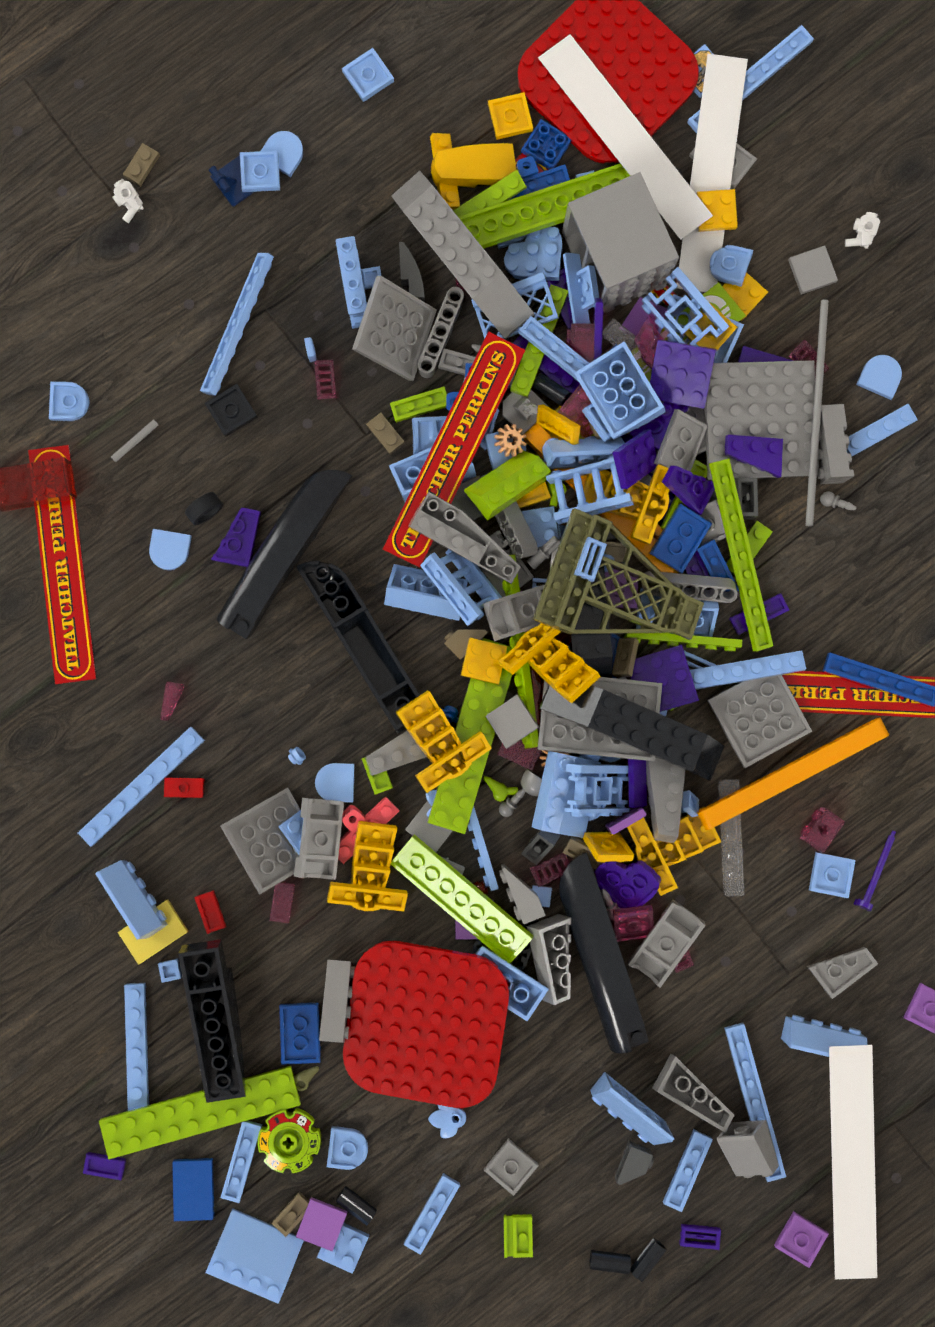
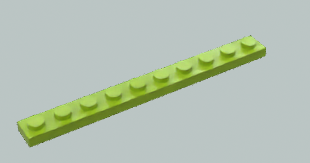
M730 459L709 463L753 651H760L773 647Z
M509 555L516 562V556ZM518 573L512 584L503 580L502 587L506 596L520 592ZM525 632L511 636L509 642L512 649ZM527 662L515 673L514 682L518 695L536 721L530 666ZM538 729L522 739L525 749L538 747Z

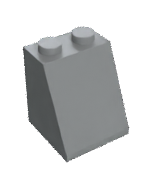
M766 1120L731 1122L726 1132L722 1131L717 1137V1141L736 1176L751 1178L755 1175H762V1177H769L779 1167Z

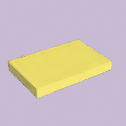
M168 899L157 906V909L162 910L167 918L165 921L168 925L150 938L137 940L128 926L118 932L138 965L189 932Z

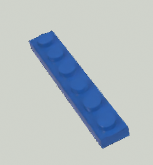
M828 653L823 672L931 707L935 706L934 686L833 653Z

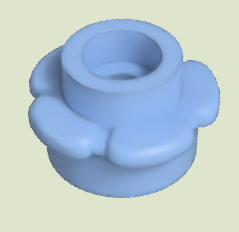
M299 747L289 750L288 758L293 764L301 765L306 759L304 752Z

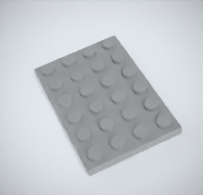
M600 677L592 684L660 714L662 683ZM545 680L543 686L542 700L549 685ZM541 709L538 750L655 761V756Z

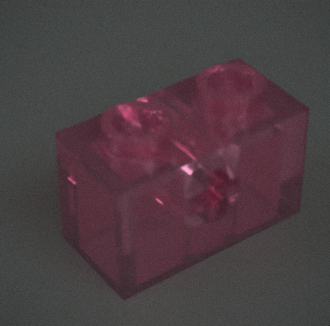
M821 807L812 814L810 824L803 827L800 832L802 835L799 839L817 852L824 853L845 821L828 809ZM818 826H822V833L819 832L820 830L818 829Z

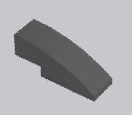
M399 242L402 286L409 285V293L425 302L423 282L416 261L404 242Z

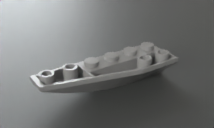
M430 492L427 493L408 525L411 529L512 584L521 568L462 510Z

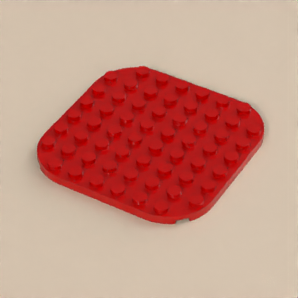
M576 0L525 51L518 67L519 89L521 93L525 92L527 102L551 125L571 139V143L583 155L603 164L604 162L619 163V161L538 59L539 56L568 35H571L651 137L690 98L696 87L699 75L698 63L692 50L639 0Z
M383 941L375 944L361 956L354 971L352 998H350L349 1005L351 1006L350 1019H347L346 1026L349 1027L348 1039H345L343 1047V1061L349 1076L361 1088L382 1095L453 1108H467L482 1102L493 1090L498 1074L509 1003V985L505 975H503L494 962L476 954L401 941Z

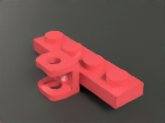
M386 796L366 815L354 805H349L343 811L342 821L349 829L340 839L338 859L343 864L353 856L358 821L387 824L399 812V809Z

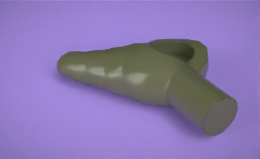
M318 1066L294 1075L298 1091H304L308 1088L309 1082L319 1071Z

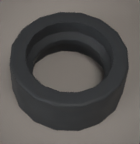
M208 492L193 501L185 510V514L193 525H200L215 516L223 507V503L214 492Z

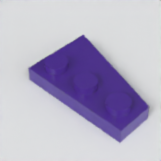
M741 435L725 436L726 456L744 464L752 465L758 470L773 474L772 476L780 478L782 476L783 439Z
M670 466L662 480V483L691 511L698 515H702L715 490L713 481L694 475L692 472L678 466Z

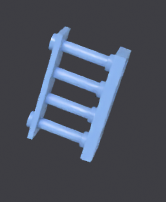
M613 455L607 457V460L566 471L556 470L551 472V475L546 476V480L550 484L555 483L560 509L553 514L558 524L568 522L573 509L567 507L562 481L572 478L578 499L577 507L574 508L590 515H597L634 505L631 495L629 493L626 494L620 487ZM611 468L616 494L615 497L607 499L604 495L599 471ZM592 473L597 499L596 502L588 504L585 499L581 476Z
M449 549L445 552L447 555L439 558L435 552L430 554L420 566L467 626L471 625L483 614L481 609L484 608V603L502 598L476 564ZM451 561L458 568V571L452 574L445 566V564ZM463 576L470 584V586L464 589L457 581V579ZM475 591L482 599L476 604L469 596V594Z

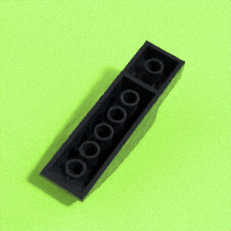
M222 939L182 945L178 956L206 1103L246 1097L243 1049L232 968H227Z

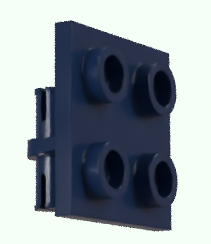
M240 155L220 170H217L216 166H212L209 169V172L212 174L210 176L232 207L254 193L242 192Z

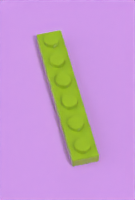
M550 285L549 290L559 317L568 296V290ZM544 305L540 315L548 317L553 315L550 307ZM558 319L542 325L553 333ZM530 342L527 344L510 388L511 392L527 398L545 355Z
M625 633L624 638H636L639 640V643H641V640L648 641L650 645H660V642H667V646L673 647L679 646V644H686L687 648H698V645H702L708 650H717V647H724V651L736 652V648H742V640L693 635L692 639L688 640L671 633Z

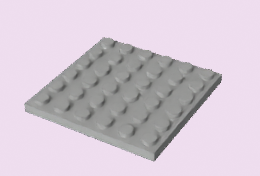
M814 361L714 363L706 406L704 408L705 424L707 425L705 436L708 480H712L709 463L730 459L734 478H777L772 476L773 474L758 470L752 465L744 464L726 456V435L783 439L781 477L809 476L815 392ZM818 460V464H817V476H818L819 460Z

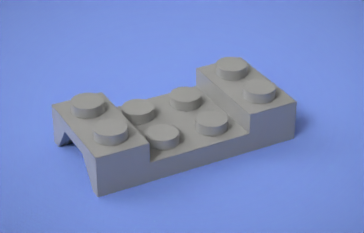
M545 585L483 604L494 641L528 631L541 624L532 619Z
M302 798L300 817L303 818L300 854L295 860V877L336 880L344 809L343 801Z
M672 899L646 939L630 957L628 965L643 972L661 988L706 926L705 921Z

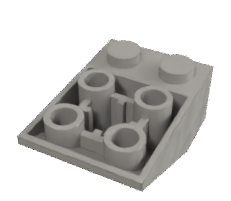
M501 864L500 876L504 884L508 883L509 888L506 891L510 902L515 901L516 906L513 909L517 920L522 919L523 924L544 917L545 913L537 893L506 865Z

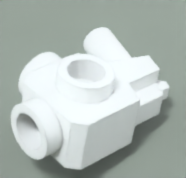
M121 179L114 184L115 195L112 197L119 207L121 205L127 207L128 211L122 219L129 223L136 212L143 210L144 207L133 185L129 181Z
M866 212V215H863L860 219L856 218L853 230H856V233H858L857 237L845 239V247L860 246L868 249L880 224V220L877 218L878 214Z

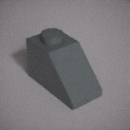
M538 830L521 854L537 865L555 846L561 834Z
M628 1141L615 1174L616 1183L622 1185L645 1175L648 1168L651 1169L654 1162L651 1150Z

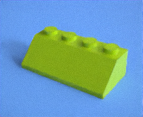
M523 451L464 489V492L488 521L544 483L546 476L550 475L551 470L539 456Z

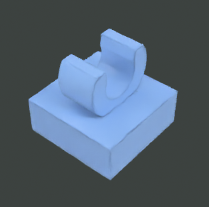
M690 790L684 791L681 813L687 812L691 817L698 816L699 799Z

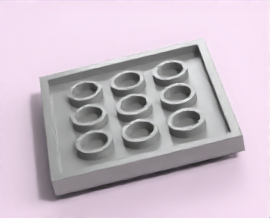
M376 276L352 350L409 381H414L418 362L424 350L437 310L386 278Z
M782 675L742 681L707 700L743 768L754 764L812 732Z
M288 788L220 826L259 895L293 875L296 857H299L296 850L278 827L301 810Z

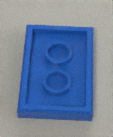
M678 504L649 554L682 574L712 523L684 505Z
M319 1002L280 1004L281 1064L320 1063Z
M213 1158L173 1160L174 1221L214 1219Z

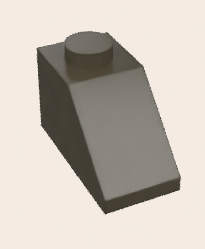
M457 630L455 633L451 631L444 638L446 640L444 645L461 661L465 657L469 638L482 640L488 632L486 630Z

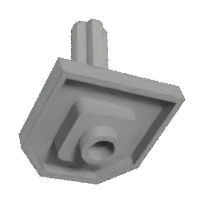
M532 390L528 398L512 392L503 401V417L511 425L515 424L516 430L522 428L523 430L520 434L524 435L536 423L538 405L546 404Z

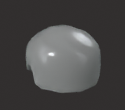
M526 769L521 778V786L529 795L538 796L542 779Z

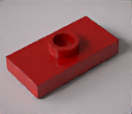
M166 777L164 778V797L204 798V778Z
M214 890L194 897L207 934L226 927Z

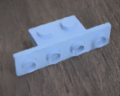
M564 253L563 260L573 326L575 329H590L588 309L594 307L595 298H599L595 266L588 265L582 269L580 254Z

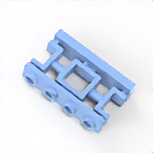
M351 236L336 239V246L348 314L350 315L353 329L360 327L367 301L355 237Z
M679 267L666 277L665 280L671 287L658 299L652 292L642 299L643 305L641 307L648 315L652 313L656 318L654 320L656 325L661 330L664 328L669 333L667 335L668 339L673 342L684 343L675 332L676 330L682 336L690 329L696 335V338L690 345H696L708 332H711L717 338L729 327ZM674 279L690 296L691 301L686 295L678 302L674 299L671 293L678 287L673 281ZM665 299V301L671 306V308L666 313H664V316L668 319L667 322L654 308L650 301H652L657 306L660 302H662ZM685 302L696 317L682 329L670 314ZM699 309L702 310L717 330L712 325L704 331L698 327L696 322L703 317Z
M566 764V772H572L569 780L575 781L574 800H567V804H570V807L565 808V812H571L574 817H584V813L585 816L597 817V813L598 816H622V812H629L630 808H624L625 804H628V800H622L623 781H628V777H626L628 765ZM581 773H592V776L582 777ZM607 774H618V776L607 777ZM597 781H601L600 800H596ZM611 803L616 804V807H605V805H611ZM591 804V807H579V805Z

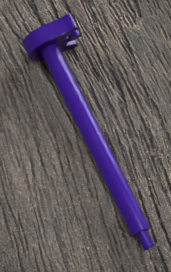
M892 831L891 835L887 838L864 899H855L853 905L866 909L869 912L872 910L873 905L870 903V900L895 840V831Z

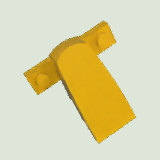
M432 133L430 136L433 154L431 164L432 178L437 186L438 193L452 210L460 206L457 186L475 188L477 185L492 186L516 170L513 144H478L452 148L450 134Z
M659 464L656 465L649 486L638 481L628 489H623L626 494L629 493L631 495L634 505L609 511V513L637 520L631 535L632 539L648 545L651 544L657 524L668 509L669 489L662 483V480L669 468ZM607 470L599 471L605 497L607 499L615 497L616 491L612 472ZM592 473L588 474L583 487L588 504L596 502L597 499Z
M541 623L527 631L519 639L516 646L498 662L501 667L512 675L528 662L554 690L570 703H573L600 678V675L596 670L585 664L583 658L571 652L567 645L554 638L561 632L560 630Z
M428 690L396 711L407 731L432 762L430 766L415 775L426 793L447 779H453L462 775L468 770L473 761L492 749L482 732H478L461 744L453 726L450 725L443 710L439 708L431 692Z
M689 814L680 818L679 835L674 843L654 840V835L644 817L627 827L636 845L635 855L637 861H644L661 877L658 889L660 896L678 888L668 866L684 861L686 858L721 843L715 827L705 830L699 816L691 817Z
M358 821L353 851L351 884L330 882L327 903L351 905L362 911L380 909L405 910L408 896L407 890L385 888L394 853L393 846L397 833L396 825Z

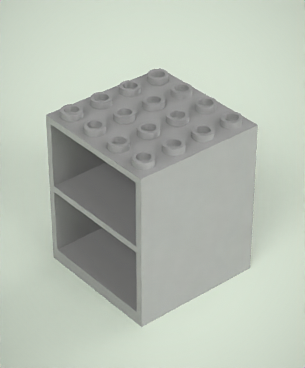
M641 172L573 200L567 205L562 234L570 252L580 254L582 269L588 265L595 266L599 298L603 300L604 313L614 310L617 305H627L636 297L643 298L654 289L659 291L667 286L668 282L665 279L673 272L679 256Z

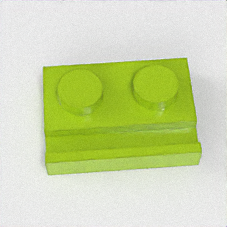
M532 1214L504 1215V1258L513 1256V1258L533 1257Z

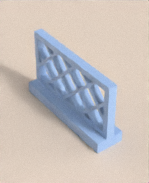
M543 272L512 284L520 296L529 298L528 306H530L532 300L541 303L537 313L534 312V319L541 318L538 320L539 323L545 324L559 318ZM545 288L546 295L543 301L534 297L537 290ZM472 299L471 301L485 339L490 327L495 326L491 321L482 318L481 312L483 311ZM544 305L551 308L553 315L548 317L540 315ZM519 327L509 337L519 334L518 332L521 327ZM498 332L497 336L504 339L500 332Z

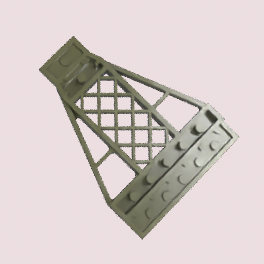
M573 508L532 620L567 634L674 633L690 640L693 637L704 602L687 596L680 588L675 587L612 525V521ZM610 531L627 548L622 564L607 557H602L599 568L606 565L610 576L602 579L598 570L596 574L598 581L591 584L588 579L574 575L587 537L605 543ZM591 543L581 572H583L593 543ZM600 546L596 548L588 575L591 574ZM631 554L656 578L628 567ZM613 569H616V570H618L619 572H617V573L614 574ZM621 573L624 574L627 581L622 586L619 585L616 575ZM630 576L635 577L637 579L632 581ZM611 578L616 589L608 592L603 581ZM641 580L645 591L637 594L633 583ZM647 583H649V584H651V585H654V586L651 587V588H649V586H648ZM599 584L603 595L595 597L591 587ZM629 585L633 596L625 599L621 589ZM658 587L661 598L655 601L651 590ZM617 591L621 602L613 605L609 594ZM644 593L647 594L650 604L645 606L642 605L639 598ZM605 596L608 604L600 602L598 599ZM635 599L639 609L631 612L627 601ZM584 603L604 611L599 629H575ZM622 604L625 611H622L615 607ZM652 606L655 616L648 619L644 609ZM640 611L643 619L632 614ZM610 614L641 626L640 629H605Z

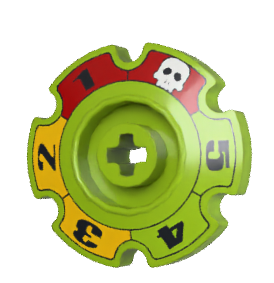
M295 1108L293 1113L286 1109L269 1115L265 1121L268 1126H262L258 1134V1150L260 1153L266 1154L264 1162L271 1169L283 1173L286 1168L291 1169L292 1173H297L309 1167L313 1162L311 1155L318 1154L321 1145L320 1129L312 1126L315 1119L309 1113L299 1108Z

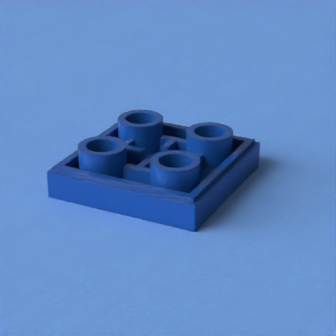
M540 119L522 147L521 153L527 157L532 156L540 165L547 169H552L557 166L571 144V139L557 128Z

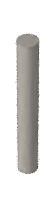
M153 419L115 452L111 458L117 462L158 426V423Z

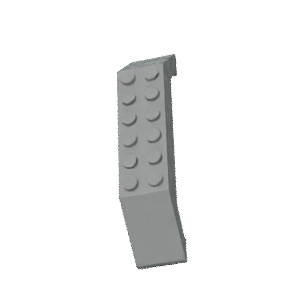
M418 171L392 195V198L504 339H507L521 327L530 316L535 315L503 272L421 171Z

